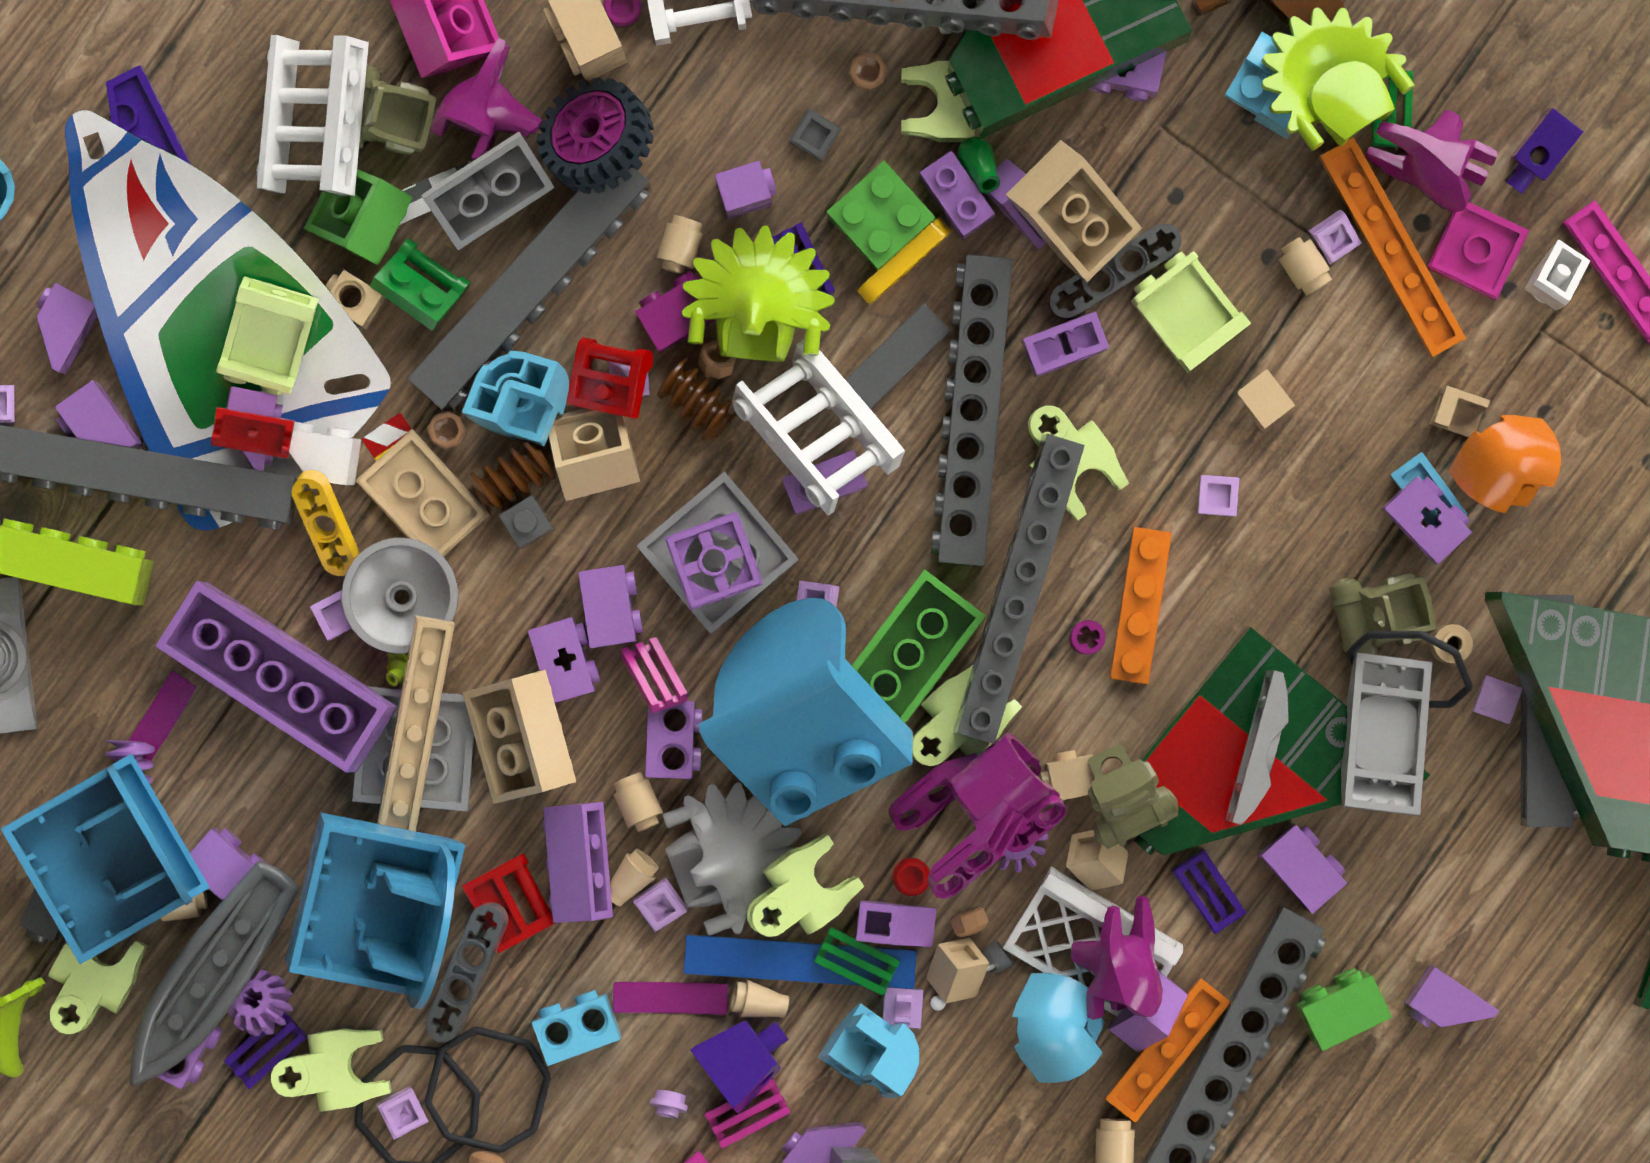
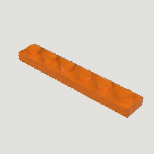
M1353 137L1345 145H1339L1321 155L1319 159L1430 358L1466 339L1355 138Z

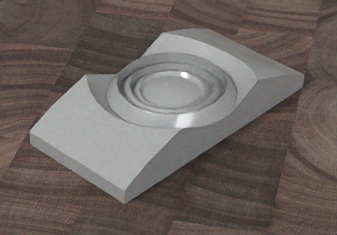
M17 577L0 579V734L38 729L20 578Z
M1356 653L1354 655L1347 695V735L1341 763L1342 807L1420 816L1432 662Z
M1266 670L1225 819L1230 822L1242 825L1255 811L1271 786L1269 774L1276 756L1281 730L1289 722L1287 688L1284 673Z

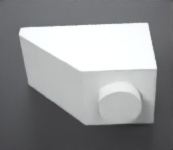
M1558 239L1535 268L1524 290L1532 294L1539 302L1547 304L1557 311L1565 307L1571 300L1590 260Z

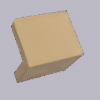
M1268 369L1259 374L1237 393L1253 414L1254 418L1252 420L1261 431L1295 406Z
M1445 386L1441 388L1429 424L1469 438L1475 430L1477 431L1483 410L1488 408L1490 400Z
M1094 830L1072 834L1066 867L1088 889L1097 890L1123 884L1128 852L1123 846L1118 844L1107 849L1100 841H1097L1094 836Z
M970 937L940 943L936 948L927 973V980L945 1004L974 998L979 993L989 962Z

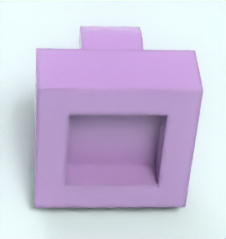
M887 988L884 994L883 1020L890 1025L904 1023L908 1028L921 1029L923 989Z

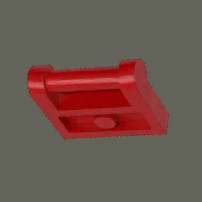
M582 337L576 348L566 404L638 419L646 376L653 365L652 352L640 348L631 351L598 344L595 339ZM599 359L630 366L629 375L624 377L591 370L592 361Z
M524 853L462 885L474 910L488 902L498 903L506 910L509 920L497 949L498 954L555 924L553 923L552 912L526 866L529 861ZM513 872L537 917V920L530 924H527L503 879L504 876ZM492 912L481 916L486 921L484 927L486 932L492 926H497V923L493 921L494 914Z

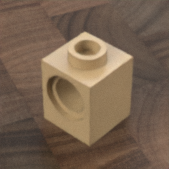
M345 270L342 271L340 276L334 274L326 284V288L342 306L351 320L365 330L386 299L368 284ZM349 288L359 289L362 295L360 303L353 308H347L342 303V295Z

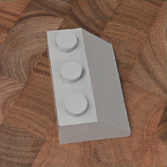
M517 132L421 196L457 250H460L555 187L520 132Z

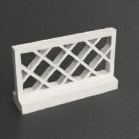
M1051 866L1043 878L1042 884L1004 944L1003 949L1043 973L1059 974L1067 977L1077 974L1079 982L1085 985L1082 973L1089 972L1087 969L1077 966L1075 963L1076 968L1059 971L1052 966L1049 953L1071 948L1075 941L1069 921L1086 918L1091 921L1096 935L1076 941H1099V927L1102 928L1107 908L1117 905ZM1044 895L1059 902L1062 912L1061 917L1041 921L1037 906ZM1065 907L1071 909L1076 913L1067 915ZM1119 907L1122 934L1129 935L1134 915ZM1034 913L1036 923L1027 924ZM1064 922L1069 942L1048 947L1043 927ZM1038 928L1043 948L1027 952L1015 943L1022 932ZM1155 928L1154 960L1163 964L1160 972L1167 977L1173 965H1176L1183 954V944ZM1045 955L1046 962L1036 956ZM1105 1000V1010L1109 1011L1115 1016H1118L1122 1012V1010H1112L1111 1002Z

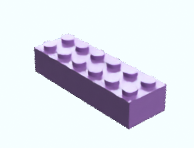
M195 582L155 646L346 773L359 770L398 706L209 582Z

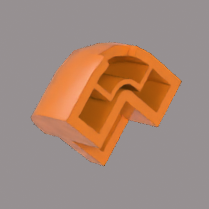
M1503 415L1499 423L1491 425L1482 433L1475 430L1470 435L1448 472L1458 486L1476 502L1494 511L1506 513L1511 505L1528 507L1541 486L1554 487L1560 472V445L1555 434L1543 419L1519 415Z

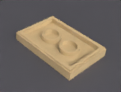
M413 429L355 480L407 538L426 543L443 557L490 516L480 502Z

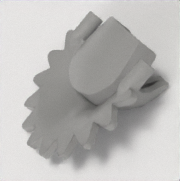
M740 782L733 784L726 799L714 784H709L706 790L705 805L692 796L686 795L683 798L685 806L662 814L667 829L689 820L694 830L681 836L665 850L687 908L723 904L726 913L703 922L708 935H713L728 928H732L735 934H740L743 930L749 904L772 887L763 870L788 850L792 849L788 846L801 835V830L797 827H781L782 823L769 810L766 811V807L755 795L746 800L744 789ZM766 908L762 910L764 918L760 922L764 921L767 923Z

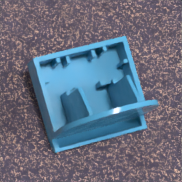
M806 598L788 603L763 617L740 638L726 657L719 671L715 684L713 717L699 723L701 736L708 748L784 826L807 817L829 804L912 765L913 732L845 659L846 624L844 617L831 602L820 598Z
M132 754L1 828L5 838L79 964L86 962L180 906L188 905L193 902V897L210 888Z
M320 812L285 958L288 971L405 994L411 1008L422 1009L432 993L441 966L451 921L454 891L465 844L446 837Z

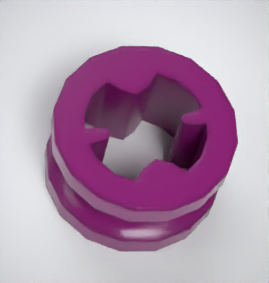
M1085 620L1076 624L1070 631L1069 636L1072 648L1083 655L1094 654L1101 650L1106 638L1102 626L1092 620ZM1083 627H1086L1089 632L1096 631L1098 640H1093L1096 645L1092 648H1089L1086 643L1079 644L1077 636L1082 635L1079 630Z

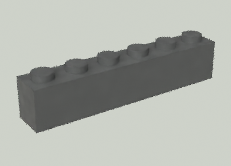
M1525 595L1579 605V603H1574V595ZM1522 689L1521 826L1573 827V819H1578L1579 813L1526 693Z

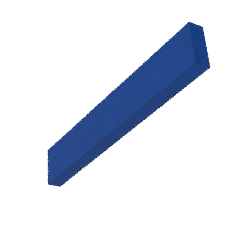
M686 935L684 974L862 986L814 962L822 943ZM832 944L885 971L888 969L889 964L851 945ZM874 947L900 960L887 988L914 989L917 950ZM828 951L825 955L826 959L879 985L883 979Z

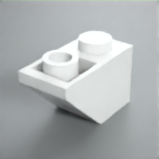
M294 422L289 453L303 472L307 470L319 471L327 477L329 483L355 485L361 439L350 438L351 430L328 427L327 434L313 432L314 425Z

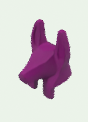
M500 38L497 39L478 74L455 86L445 96L435 113L430 127V132L440 138L444 136L451 124L479 136L480 139L471 157L472 160H476L492 149L496 139V132L512 134L520 132L523 137L528 138L531 134L537 132L542 122L541 118L519 103L513 94L499 82L510 50V46L506 44L507 42Z
M1445 110L1435 124L1425 132L1407 126L1381 122L1376 133L1400 146L1407 154L1406 156L1394 155L1369 147L1365 158L1387 174L1402 182L1416 186L1429 200L1450 212H1460L1466 208L1471 199V192L1464 179L1482 186L1488 176V171L1468 162L1469 158L1493 166L1498 151L1476 140L1460 141L1463 121L1460 119V115L1453 111Z
M1136 897L1134 920L1129 935L1122 934L1120 908L1110 906L1105 913L1100 940L1075 941L1071 946V960L1077 966L1087 969L1095 976L1086 993L1087 1016L1092 1020L1104 1016L1105 1000L1111 1002L1112 1010L1119 1011L1127 1008L1135 1015L1142 1017L1154 1016L1161 1005L1163 987L1154 960L1155 928L1148 897Z

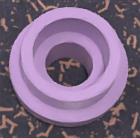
M656 1090L655 1097L651 1098L649 1103L651 1107L656 1108V1115L666 1118L677 1119L679 1113H686L688 1106L685 1105V1095L667 1090Z

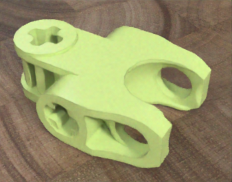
M936 61L927 65L901 69V83L926 86L934 92L938 101L936 109L929 116L901 120L902 135L926 138L936 142H963L970 137H975V129L971 130L963 116L962 109L966 107L960 95L954 97L947 85L945 75L949 74V61Z
M1043 406L1035 410L1028 420V432L1038 447L1042 435H1052L1050 432L1041 433L1038 428L1042 425L1040 419L1042 415L1047 419L1052 417L1056 419L1057 423L1053 426L1056 432L1054 436L1085 445L1066 506V510L1078 521L1087 514L1075 492L1077 477L1083 471L1088 469L1101 471L1118 490L1123 489L1129 482L1119 465L1114 448L1092 420L1076 430L1060 408ZM1033 461L1031 464H1029V467L1031 468V470H1032V468H1033V465H1034V462H1035V461Z
M973 665L960 674L945 680L920 703L932 719L913 736L912 756L918 763L926 766L938 765L958 748L965 755L977 753L979 756L992 744L953 731ZM1015 699L1006 704L996 740L1000 737L1009 721L1022 708ZM924 737L928 740L938 739L939 743L936 749L939 753L935 757L932 754L925 756L921 754L920 751L924 747L921 740Z
M823 834L804 845L788 850L763 870L772 887L755 898L748 906L746 911L747 921L754 931L768 937L777 936L798 921L807 935L811 934L838 916L849 901L864 887L860 879L855 876L847 878L832 888H822L817 883L814 876L816 862L834 845L827 834ZM764 908L772 911L776 910L772 915L774 920L772 924L764 921L760 922L764 918V913L762 912Z
M139 940L135 941L119 963L109 965L103 963L97 956L79 964L66 943L48 975L64 985L50 1010V1021L53 1027L64 1034H75L86 1029L92 1023L101 1006L117 1014L137 982L139 968L148 945ZM75 1005L78 1007L76 1014L80 1016V1019L69 1023L67 1022L68 1014L64 1012V1009Z
M342 1028L308 1034L310 1053L283 1059L274 1066L271 1073L272 1086L282 1096L296 1097L316 1093L319 1112L354 1107L371 1098L392 1092L390 1081L382 1080L363 1083L353 1073L351 1068V1058L354 1051L362 1046L376 1044L384 1040L382 1029L355 1030ZM289 1066L292 1067L295 1073H301V1079L295 1082V1087H292L290 1081L283 1080V1074L289 1071Z

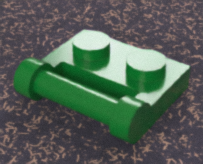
M408 238L397 253L373 278L370 287L433 331L463 297L471 282L463 276L458 278L418 250V244ZM409 261L450 291L448 293L444 292L407 266L406 263Z

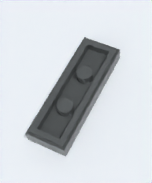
M923 304L846 381L871 410L951 330Z

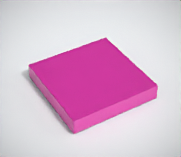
M1469 202L1463 211L1452 212L1427 264V269L1496 301L1529 230Z

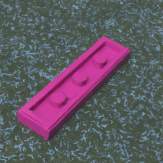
M1594 200L1565 220L1562 225L1584 256L1590 260L1592 267L1650 346V276Z

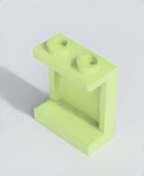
M1181 251L1164 264L1168 271L1157 280H1155L1152 274L1133 288L1138 295L1131 300L1186 373L1194 369L1251 324L1242 311L1240 313L1215 283L1198 261V255L1194 251L1188 256H1185Z
M244 276L239 286L236 297L237 302L216 372L223 374L226 380L233 383L245 384L250 382L260 385L263 391L273 395L291 394L319 298Z

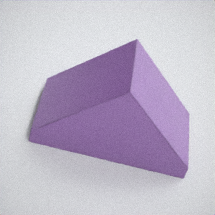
M1159 970L1163 994L1157 1013L1152 1017H1142L1124 1008L1108 1026L1112 1033L1136 1052H1140L1169 1036L1188 996L1183 989Z

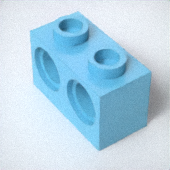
M592 990L574 997L576 1004L561 1009L560 1004L557 1003L538 1010L539 1018L534 1019L532 1025L547 1066L621 1039L622 1035L607 993L598 996L596 990ZM597 1009L603 1014L605 1022L601 1028L590 1029L585 1025L583 1015L587 1010ZM554 1022L564 1024L568 1030V1038L564 1042H553L547 1034L548 1025Z

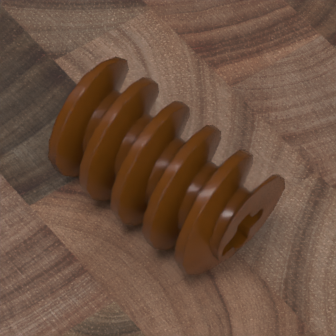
M685 358L664 379L657 397L661 400L672 395L668 407L673 410L683 406L679 416L682 421L694 416L690 428L696 431L705 427L702 440L706 442L719 437L735 421L738 415L736 412L728 413L732 403L730 399L721 403L717 402L721 392L719 388L709 393L706 392L710 381L708 378L699 382L695 381L699 371L697 367L686 372L683 370L688 360Z
M524 440L522 442L524 454L522 455L511 448L509 450L511 462L509 463L500 456L496 457V471L486 464L483 465V479L473 472L469 474L471 485L490 516V505L498 511L504 510L503 497L512 503L518 502L516 489L525 495L531 494L530 481L539 488L544 486L543 473L552 480L557 478L538 444L534 447Z

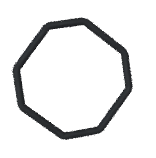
M1369 631L1347 651V657L1352 666L1355 653L1370 639H1422L1453 655L1465 685L1450 700L1429 701V708L1454 707L1473 688L1460 652L1455 647L1423 631Z
M472 1027L441 1045L437 1050L424 1100L425 1107L442 1136L448 1141L495 1153H502L532 1136L538 1130L551 1076L533 1043L528 1039L481 1027ZM475 1034L525 1046L543 1076L531 1127L500 1146L450 1133L432 1103L445 1052Z
M400 1046L365 1075L361 1082L368 1083L403 1053L436 1055L439 1047ZM445 1052L443 1060L473 1094L470 1130L463 1135L467 1138H473L478 1130L479 1089L450 1055ZM364 1102L356 1105V1127L387 1163H422L396 1161L362 1122ZM455 1142L432 1163H444L464 1144Z

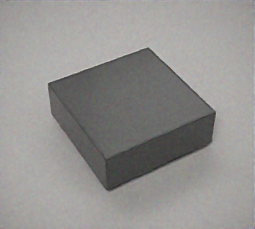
M808 109L790 138L789 143L822 162L842 128L813 110Z

